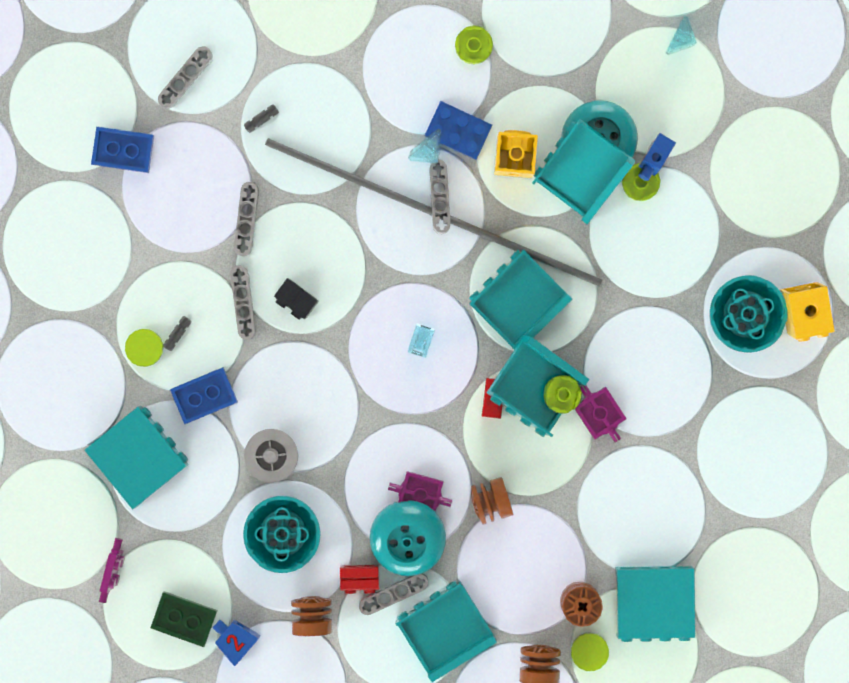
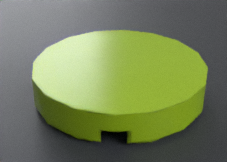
M468 26L460 31L456 37V53L465 63L480 64L487 60L492 53V37L488 31L480 26Z
M640 163L632 166L622 179V187L629 198L635 201H646L657 194L661 179L659 173L655 176L652 175L649 181L641 179L638 175L642 169L639 167Z
M150 329L134 331L125 342L126 356L137 366L148 367L154 365L163 354L164 347L161 337Z
M555 376L548 381L544 388L545 403L549 409L556 413H569L581 401V388L576 379L570 376Z
M584 633L573 641L571 657L580 669L596 671L606 664L609 657V648L606 641L600 635Z

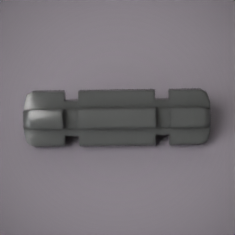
M272 104L266 111L263 110L253 117L252 121H247L244 127L251 133L255 130V127H260L270 120L271 116L277 115L279 111Z
M183 316L179 321L180 324L176 325L169 335V339L163 344V347L172 351L176 346L175 343H178L185 333V329L190 326L192 321Z

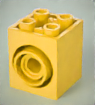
M519 130L498 132L494 175L533 178L535 174L538 135H532L530 132Z
M814 282L780 289L786 301L788 311L786 322L788 335L802 342L810 340L812 336L822 338L829 336V333L835 332L827 286Z

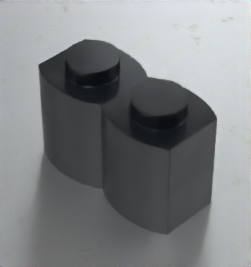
M289 278L284 281L274 295L277 299L275 302L284 309L286 306L292 310L291 314L298 320L301 318L306 319L319 302V300Z

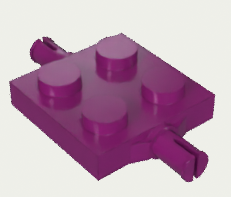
M587 385L581 386V392L585 398L578 404L575 411L593 439L595 440L609 433L614 443L617 442V439L620 440L621 437L615 429L627 418L608 389L604 387L598 392L591 393Z
M407 471L401 485L389 483L391 487H388V490L399 493L398 502L417 501L429 506L434 511H436L439 504L451 507L450 503H452L451 499L442 497L441 490L444 482L442 480Z
M115 538L113 548L107 559L99 590L101 592L99 602L107 603L110 590L114 589L120 580L118 571L120 567H123L125 556H122L124 551L120 550L123 539Z

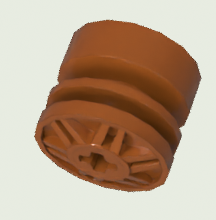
M502 477L490 480L491 489L489 490L486 489L483 483H480L482 492L479 493L475 485L471 486L472 503L476 516H478L482 525L487 524L485 518L487 514L490 515L491 522H494V512H498L501 519L514 515Z
M582 581L573 582L562 591L560 605L569 622L573 625L584 627L590 626L599 619L603 610L602 599L593 586ZM578 603H585L586 608H579Z
M306 596L292 600L291 606L297 609H293L291 614L300 616V618L292 620V634L296 636L331 634L332 619L325 618L323 615L332 612L331 608H326L332 604V599L320 596Z
M547 645L521 647L520 653L524 656L520 657V662L528 664V666L520 667L519 682L559 683L560 670L551 666L560 664V659L556 658L561 656L560 649Z

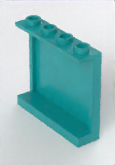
M579 119L577 123L572 122L566 131L569 134L566 138L561 137L556 143L555 147H557V150L554 154L550 151L544 159L546 164L543 169L539 166L534 174L535 179L532 184L538 182L582 215L581 221L588 224L632 168L636 160Z
M524 249L521 252L519 250L514 252L510 257L512 260L507 265L505 263L496 270L498 274L494 278L489 277L482 284L484 288L480 292L476 290L469 297L471 300L469 305L514 350L524 335L534 338L573 300Z
M524 335L486 393L491 396L490 400L499 406L501 404L504 405L506 412L513 416L518 415L521 417L520 421L528 427L530 425L535 427V432L540 436L545 437L547 435L553 437L550 431L562 413H556L546 405L544 400L546 384L558 375H567L576 379L579 387L580 385L586 386L590 379L533 337Z
M142 406L136 407L84 450L132 510L189 465L186 455L182 451L178 452L173 439L165 436L163 433L164 428L159 422L155 423L151 418V412Z
M692 566L615 567V575L617 576L616 636L618 639H621L622 642H632L633 639L650 642L652 639L659 638L660 641L667 642L671 641V638H679V641H690V638H695V569Z
M461 581L449 583L446 586V590L441 593L439 591L429 596L430 600L425 603L423 601L413 606L414 610L409 613L407 611L402 612L395 621L396 626L400 628L426 670L431 683L497 643L496 637Z

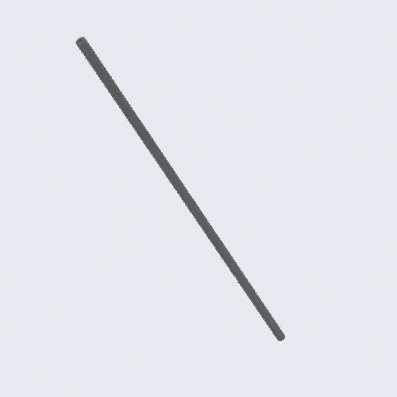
M269 138L266 140L265 145L432 216V207L274 140ZM447 214L440 216V219L443 220V216L447 217ZM450 215V223L514 251L519 250L521 252L524 249L531 258L599 287L602 283L600 278Z

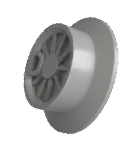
M265 429L250 438L245 447L244 460L247 469L255 478L263 482L274 483L284 480L294 471L298 461V450L293 439L285 432L277 429Z

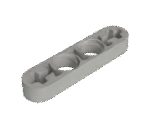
M205 46L198 47L158 96V103L163 108L170 109L174 107L209 65L213 58L209 48ZM207 51L206 55L208 56V58H203L199 62L200 64H202V66L199 67L198 64L195 63L193 60L196 59L198 61L201 58L199 53H205ZM190 65L196 66L197 69L196 73L192 76L186 73V69ZM177 80L184 82L182 90L174 88V83ZM170 88L178 94L176 97L174 94L170 97V104L167 102L163 104V97H168L171 94L168 91Z
M437 159L431 163L429 169L433 230L437 234L442 235L449 231L451 224L448 174L446 163ZM437 164L440 168H443L440 172V178H437V171L433 170ZM442 183L445 190L440 193L436 192L434 185ZM439 201L444 202L446 209L438 211L435 208V204ZM447 214V217L443 216V224H447V226H444V230H440V227L436 226V224H439L440 216Z
M253 182L244 183L240 192L234 250L240 256L249 255L253 247L259 188ZM249 185L255 190V193H251L250 199H254V203L243 201V198L248 199V193L245 192V189H248ZM246 204H250L253 207V212L250 215H245L242 211L243 206ZM244 223H248L251 227L248 234H243L240 231V227ZM239 236L250 237L249 241L245 239V245L248 246V250H245L244 253H241V250L238 249V246L242 245L243 239H239Z
M235 266L232 268L230 276L237 330L242 339L249 340L256 334L249 273L245 267ZM237 269L245 273V275L241 276L242 282L246 281V285L235 286V282L239 283V278L234 276V273L238 271ZM239 288L247 290V296L243 299L237 296ZM244 306L248 307L250 311L249 316L246 318L241 317L239 314L240 308ZM251 319V323H247L249 329H252V332L246 337V334L242 333V330L245 329V323L240 324V320L247 321Z
M422 573L403 579L364 597L360 601L359 609L364 615L376 613L425 590L428 586V578ZM418 577L421 580H425L423 582L422 587H420V585L413 586L414 591H411V587L408 581H411V584H414L417 582L416 578ZM405 585L408 588L407 594H398V586ZM382 593L390 595L391 600L388 603L380 601L379 597ZM373 597H376L380 607L374 604L371 606L370 611L367 608L363 609L365 601L372 603L374 602Z

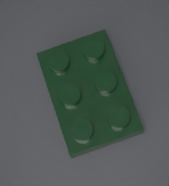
M164 591L150 628L205 647L218 610Z

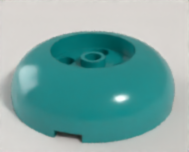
M604 100L590 101L577 107L566 119L561 133V137L564 139L569 134L566 130L572 122L577 123L581 119L633 158L638 144L637 128L632 117L621 106ZM601 120L603 127L597 128L595 122ZM612 132L618 134L617 140H612L610 138V134Z
M753 275L739 276L723 284L715 293L709 310L710 324L717 338L727 347L745 353L762 351L773 345L782 335L788 317L786 301L780 290L772 282ZM750 297L755 299V304L752 306L747 303ZM732 305H735L738 308L737 312L734 314L730 312V307ZM744 311L749 312L748 317L743 316ZM757 315L763 317L761 323L756 322L755 318ZM744 323L746 326L745 330L740 331L738 324Z
M274 496L260 502L248 515L243 530L244 544L249 556L263 569L275 573L293 572L306 565L315 555L321 536L320 525L313 510L303 501L290 496ZM275 519L278 525L271 527L270 520ZM295 520L297 526L294 528L290 527L289 521ZM280 530H284L287 533L286 536H281ZM270 539H276L277 545L271 546L269 544ZM295 539L296 546H289L288 541Z
M417 501L395 502L386 506L376 516L370 530V546L376 560L386 570L401 576H415L430 570L442 557L446 545V532L441 518L432 508ZM408 525L409 530L402 531L401 526ZM423 536L425 541L419 543L417 537ZM395 539L398 545H391L390 541ZM408 539L410 540V543L404 542V540ZM407 551H412L413 556L408 557L405 553Z

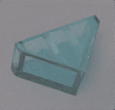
M687 16L682 18L665 54H673L693 47L697 43Z
M438 128L410 151L408 159L417 162L438 163L441 130Z
M416 324L408 353L426 358L435 329Z

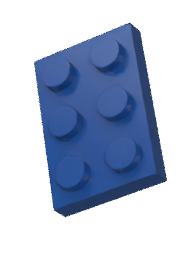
M440 101L424 136L477 160L493 125Z
M96 126L91 165L149 173L154 135Z
M224 367L170 389L184 425L238 403Z

